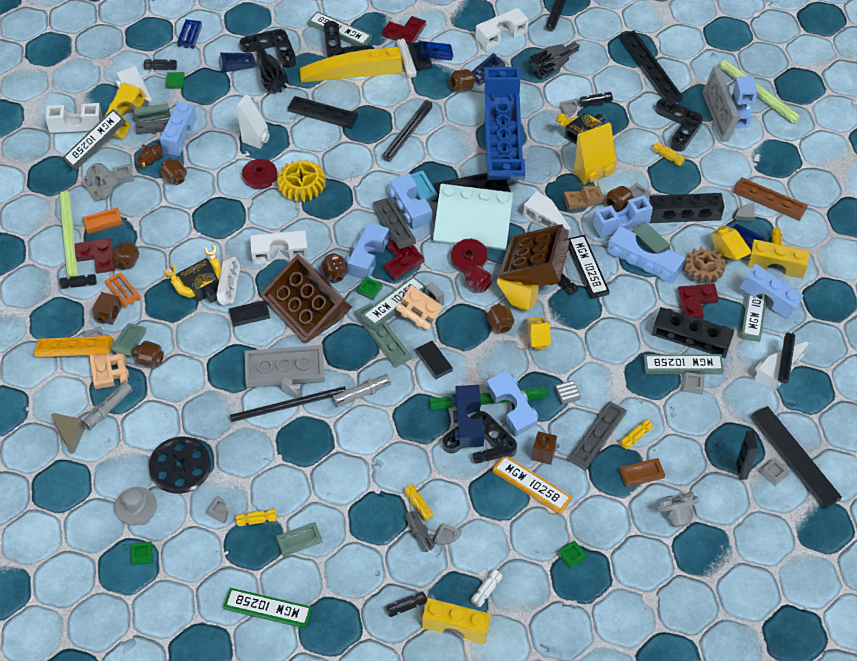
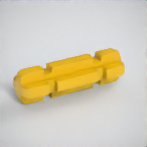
M660 142L654 144L653 151L656 153H661V156L671 162L674 161L678 166L684 163L685 157L681 154L677 155L676 151L667 146L664 147V144Z
M773 228L771 243L783 245L782 229Z
M649 419L643 420L641 425H637L628 433V436H624L620 440V445L624 449H629L632 443H636L645 435V432H649L653 428V423Z
M413 484L407 486L405 494L411 499L410 501L418 513H421L420 516L425 521L431 519L433 511L430 507H427L428 504L421 494L417 492L416 487Z
M274 508L267 509L266 512L260 510L247 512L248 515H244V513L236 515L238 526H244L246 523H249V525L266 522L265 520H277V513Z

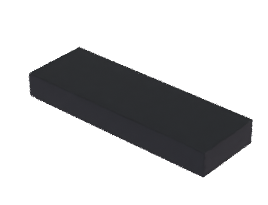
M747 431L745 433L736 461L740 480L748 479L758 449L754 431Z

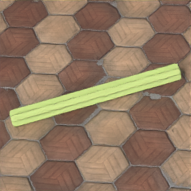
M727 60L720 63V69L735 80L736 77L747 76ZM756 83L757 97L790 122L795 123L799 120V114Z
M65 191L60 193L66 269L70 279L71 276H78L75 256L71 199L69 192Z

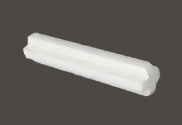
M403 38L401 40L398 39L397 47H400L401 58L407 76L409 78L416 77V69L406 41Z

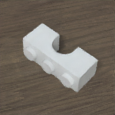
M519 8L513 9L476 25V39L487 50L500 44L501 32H508L513 37L528 32L529 19Z
M99 103L82 104L81 113L78 114L67 112L64 105L47 106L45 119L50 133L92 130L103 119Z
M306 230L250 236L253 264L272 263L271 256L278 250L288 252L290 261L297 254L308 259Z

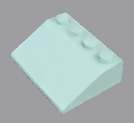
M441 184L433 241L456 244L463 239L472 238L479 240L486 248L506 250L513 193Z

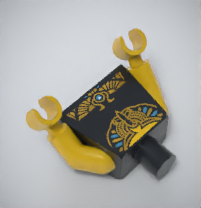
M559 113L555 120L562 127L566 126L564 138L576 145L578 134L605 124V118L602 114H597L593 117L588 113H584L581 116L568 118L567 115Z
M212 244V253H209L206 247L204 249V253L210 257L209 260L205 258L176 273L174 265L169 266L172 274L168 273L166 269L164 270V276L172 279L171 283L180 295L193 298L196 301H201L205 298L209 302L217 300L216 292L222 268L218 257H215L216 247L214 244Z

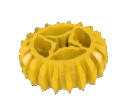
M299 159L298 162L292 160L291 164L286 163L285 167H281L277 183L284 197H288L290 201L295 199L296 202L299 200L305 202L306 199L311 201L312 197L317 198L318 194H322L323 189H325L326 176L319 164H315L314 161L308 162L307 159L305 161Z

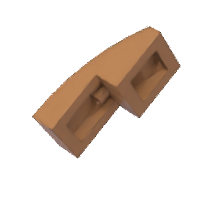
M583 186L581 191L564 192L562 196L567 210L594 206L605 200L599 186Z

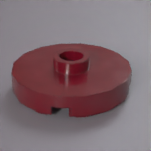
M266 159L252 160L242 169L244 183L253 189L269 188L277 180L278 173L275 164Z
M472 238L457 242L451 251L452 264L462 273H465L470 266L472 268L476 265L484 267L488 260L485 245L479 240Z

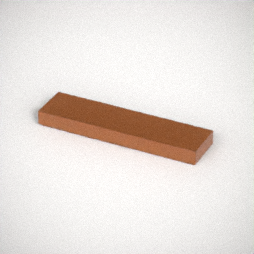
M742 177L733 192L798 221L801 220L808 205Z

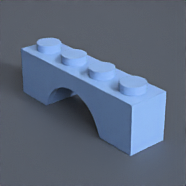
M619 226L609 240L607 251L613 256L619 257L629 264L644 269L646 272L652 273L672 284L682 271L686 258L671 250L659 254L648 253L642 250L636 243V233Z

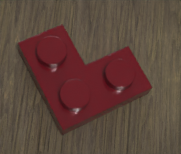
M411 16L405 26L389 21L382 31V36L394 41L403 38L407 45L415 43L426 26V20Z
M112 238L75 243L77 262L95 260L96 274L115 271V263L112 260L114 253Z
M394 240L387 243V248L395 258L385 263L384 269L394 280L424 263V257L412 245L399 249Z
M715 283L679 286L677 289L682 314H688L701 320L704 318L701 304L718 303L719 300Z

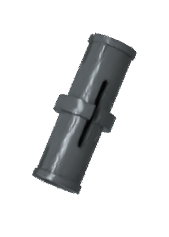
M152 119L150 122L136 123L137 134L146 132L157 133V131L165 129L169 119L158 121Z
M412 511L413 516L411 512L407 513L405 519L412 529L413 537L417 538L423 552H428L427 547L429 550H432L435 547V543H433L429 536L428 528L426 525H423L417 511Z

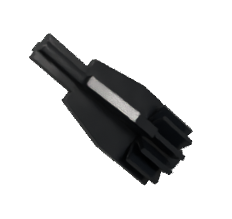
M576 42L565 47L563 44L546 47L532 54L529 57L531 60L528 63L532 64L530 69H533V75L537 73V78H544L559 70L569 60V55L579 51L580 45Z
M264 48L261 50L257 49L261 79L265 89L269 93L273 90L274 94H276L277 89L282 92L281 87L287 88L285 83H289L285 70L282 69L278 60L272 55L267 54Z

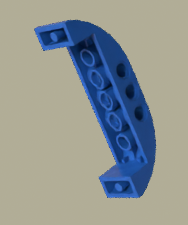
M485 67L487 180L525 179V159H523L520 113V67Z

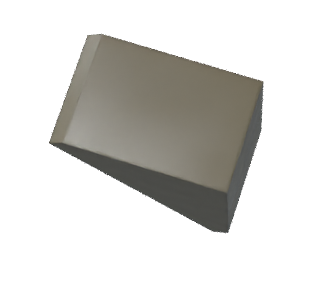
M57 413L51 414L54 424L70 454L75 453L85 430L82 419Z

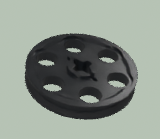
M185 436L170 438L162 442L153 451L149 461V471L154 483L163 491L173 494L187 493L197 489L205 482L211 470V460L206 447L200 441ZM178 444L185 445V448L182 451H176L174 449L175 446ZM195 451L203 452L199 458L192 457V454ZM161 454H166L168 456V458L165 461L161 462L157 460L158 456ZM176 459L178 462L184 465V470L179 465L177 466ZM197 468L204 470L199 476L192 474ZM160 472L168 473L165 479L157 478ZM178 479L186 480L183 486L175 485Z

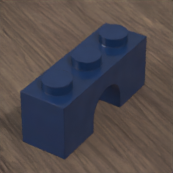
M479 385L455 386V394H451L452 406H456V411H453V422L458 425V428H455V440H459L460 448L484 447L483 419H472L468 416L470 413L480 412Z

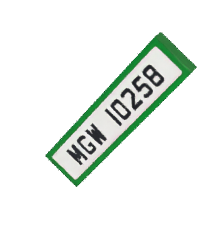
M235 588L229 589L223 606L224 610L304 629H307L313 610L312 606Z

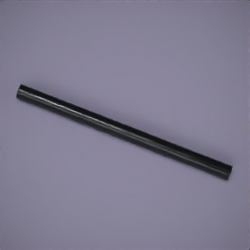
M343 386L231 414V422L331 398L333 395L346 391V387Z

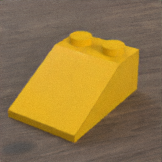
M607 123L578 134L574 171L582 183L585 185L595 182L600 178L615 173L617 160L611 124Z

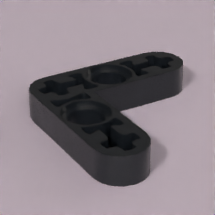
M327 21L324 24L327 58L333 57V55L337 56L350 52L375 49L371 45L341 47L338 23ZM330 28H333V34L330 35ZM332 40H335V41L338 42V43H337L336 45H334V46H332V45L329 44V42L332 41Z
M283 29L246 36L240 40V48L244 53L275 47L283 67L291 68L296 65V55L288 35ZM262 39L268 40L267 42H260ZM288 47L286 50H281L280 48Z
M660 99L656 103V113L681 124L672 137L671 148L677 152L684 151L700 129L703 117L701 114L670 100ZM680 112L683 116H677L675 113ZM683 130H689L691 133L685 134Z
M476 412L470 417L472 419L485 420V423H483L484 439L492 447L501 448V446L510 445L512 446V455L508 457L511 458L516 454L517 442L487 412ZM455 428L447 433L442 440L444 451L450 454L462 449L459 447V440H455ZM491 431H498L500 436L493 438L489 433ZM448 441H450L451 443H453V442L455 441V445H454V446H453L452 444H449V445H448Z

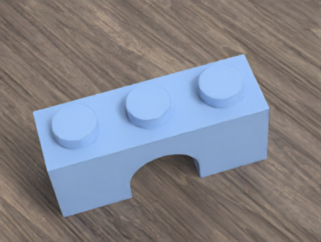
M754 76L736 77L732 99H734L737 111L740 113V120L734 129L749 128L752 117L750 104H755L758 93Z
M178 101L160 137L163 153L180 156L185 145V131H192L197 120L195 104Z
M410 173L391 179L388 192L390 197L395 199L398 210L403 212L405 222L409 223L412 229L432 223V209L425 198L411 200L417 197V185Z
M645 195L628 200L625 209L617 213L612 205L596 210L593 225L602 238L614 234L619 226L630 229L645 222L649 223L653 208Z
M369 222L367 227L362 229L359 242H355L353 253L346 260L349 275L365 279L366 276L371 277L376 265L375 255L369 254V252H384L390 240L389 228Z
M757 264L754 265L739 287L754 298L761 293L771 297L774 302L771 309L786 319L792 314L804 296Z
M508 370L487 380L486 389L495 404L501 400L513 402L515 409L507 414L506 422L514 435L518 436L537 425L538 414L527 403L528 398L525 392L519 390L516 377L513 374L510 375Z

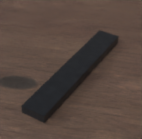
M635 30L621 34L620 41L661 98L674 103L682 101V94Z
M769 406L751 415V419L824 509L841 500L842 496Z

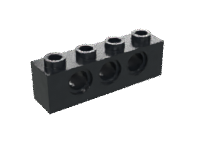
M722 193L649 196V203L653 209L649 223L719 221L722 219L725 207Z
M660 307L653 326L652 336L709 354H722V358L726 359L735 330L692 317L688 314H682L672 309Z

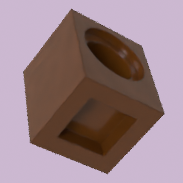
M101 292L92 308L96 321L102 324L113 325L122 309L119 296Z
M538 431L533 446L532 460L551 465L556 450L557 436Z

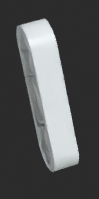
M235 257L224 259L222 263L217 299L223 306L233 303L235 299L240 271L239 262Z

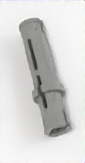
M386 373L378 378L368 379L361 385L333 395V399H335L336 406L339 407L367 394H375L377 390L392 384Z
M123 382L100 405H96L93 411L82 420L84 427L91 430L99 421L104 420L107 414L133 391L131 386Z

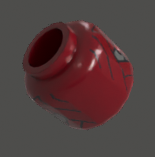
M479 265L473 268L470 266L464 273L465 285L476 293L481 291L484 293L492 284L491 274Z

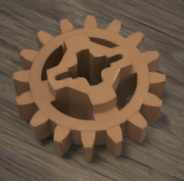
M700 247L699 251L694 248L692 253L689 252L685 259V271H688V276H694V281L700 279V283H703L706 280L708 284H710L711 280L717 282L718 277L722 278L725 271V259H722V254H716V249L710 251V247H707L706 250Z

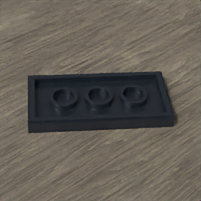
M487 173L434 183L438 199L441 184L511 192L507 180H487Z

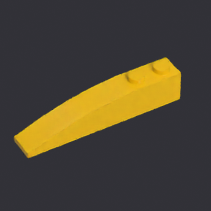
M400 47L345 53L301 67V83L402 73V58Z

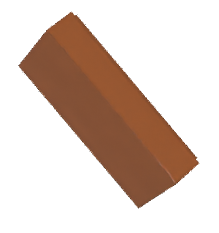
M658 458L623 466L619 469L626 488L665 478V473Z

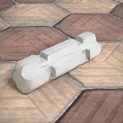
M492 570L489 578H486L477 590L478 592L471 598L473 605L476 607L483 605L484 600L488 598L496 584L502 579L500 572Z

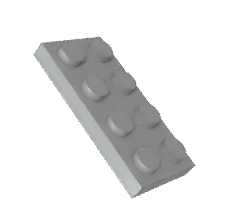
M713 67L702 92L721 141H729L737 122L740 120V113L737 111L735 101L732 99L730 89L726 84L720 67Z
M322 345L245 351L246 388L281 385V380L284 376L293 381L292 384L325 381Z

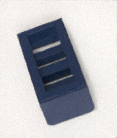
M220 52L219 67L222 73L256 66L253 53Z
M491 54L471 71L479 85L485 83V74L482 73V71H485V67H493V64L496 65L495 67H506L505 62L496 54ZM479 74L482 78L479 79L476 75Z

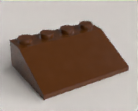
M563 224L511 236L499 273L500 279L539 286L554 285L560 282L570 244Z
M299 254L288 263L260 294L304 343H308L339 322L352 308L350 303L311 263Z

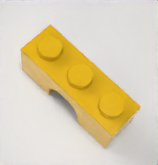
M123 82L117 90L113 102L109 105L106 115L114 109L123 117L127 110L141 108L147 96L141 88ZM127 120L112 137L124 140L131 127Z
M754 239L748 267L753 268L757 264L767 270L770 264H780L786 269L785 275L803 279L808 266L810 251Z
M428 598L422 617L423 629L444 633V629L447 628L455 629L463 633L466 640L486 644L491 625V614Z

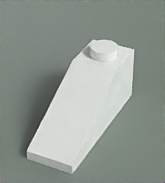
M136 66L116 72L118 79L115 82L118 89L123 82L139 87L147 96L141 107L153 106L152 99Z
M245 94L237 105L242 142L261 149L263 144L269 140L268 127L250 96Z
M536 191L524 204L523 216L543 228L563 224L566 234L570 238L571 228L553 201L546 195Z
M805 341L794 346L791 371L806 354L808 342ZM782 351L768 356L764 362L760 361L755 369L757 372L755 380L774 392L782 384L778 381Z

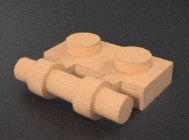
M411 285L401 300L406 307L399 303L396 310L402 313L403 317H408L414 321L415 325L419 328L423 327L428 330L431 324L426 319L433 322L443 306Z
M115 352L116 355L110 356V353L89 355L95 390L115 386L114 379H120V384L123 382L128 383L129 372L125 366L127 360L124 354ZM116 364L118 369L112 370V365Z

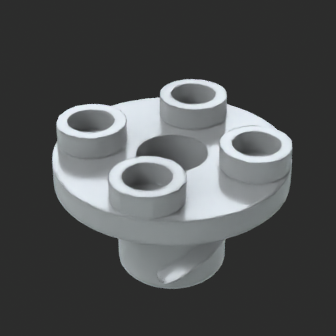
M96 163L87 169L86 176L83 178V184L94 199H105L110 196L113 188L118 184V177L115 172L110 171L104 164Z
M144 487L126 489L118 496L115 502V511L118 519L128 525H146L157 509V501L154 494Z
M694 492L681 494L682 497L674 498L673 496L661 498L662 501L657 504L658 510L670 511L668 518L672 520L674 526H686L692 522L693 511L689 506L699 502V498L694 495Z

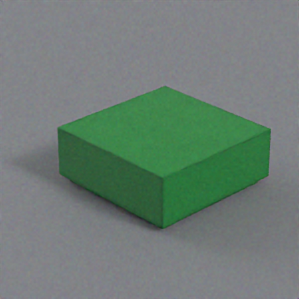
M167 72V89L184 88V72Z
M366 276L357 288V293L370 300H374L383 286L382 283Z
M575 540L557 553L570 570L587 559L586 553Z
M152 541L131 544L132 566L153 564Z

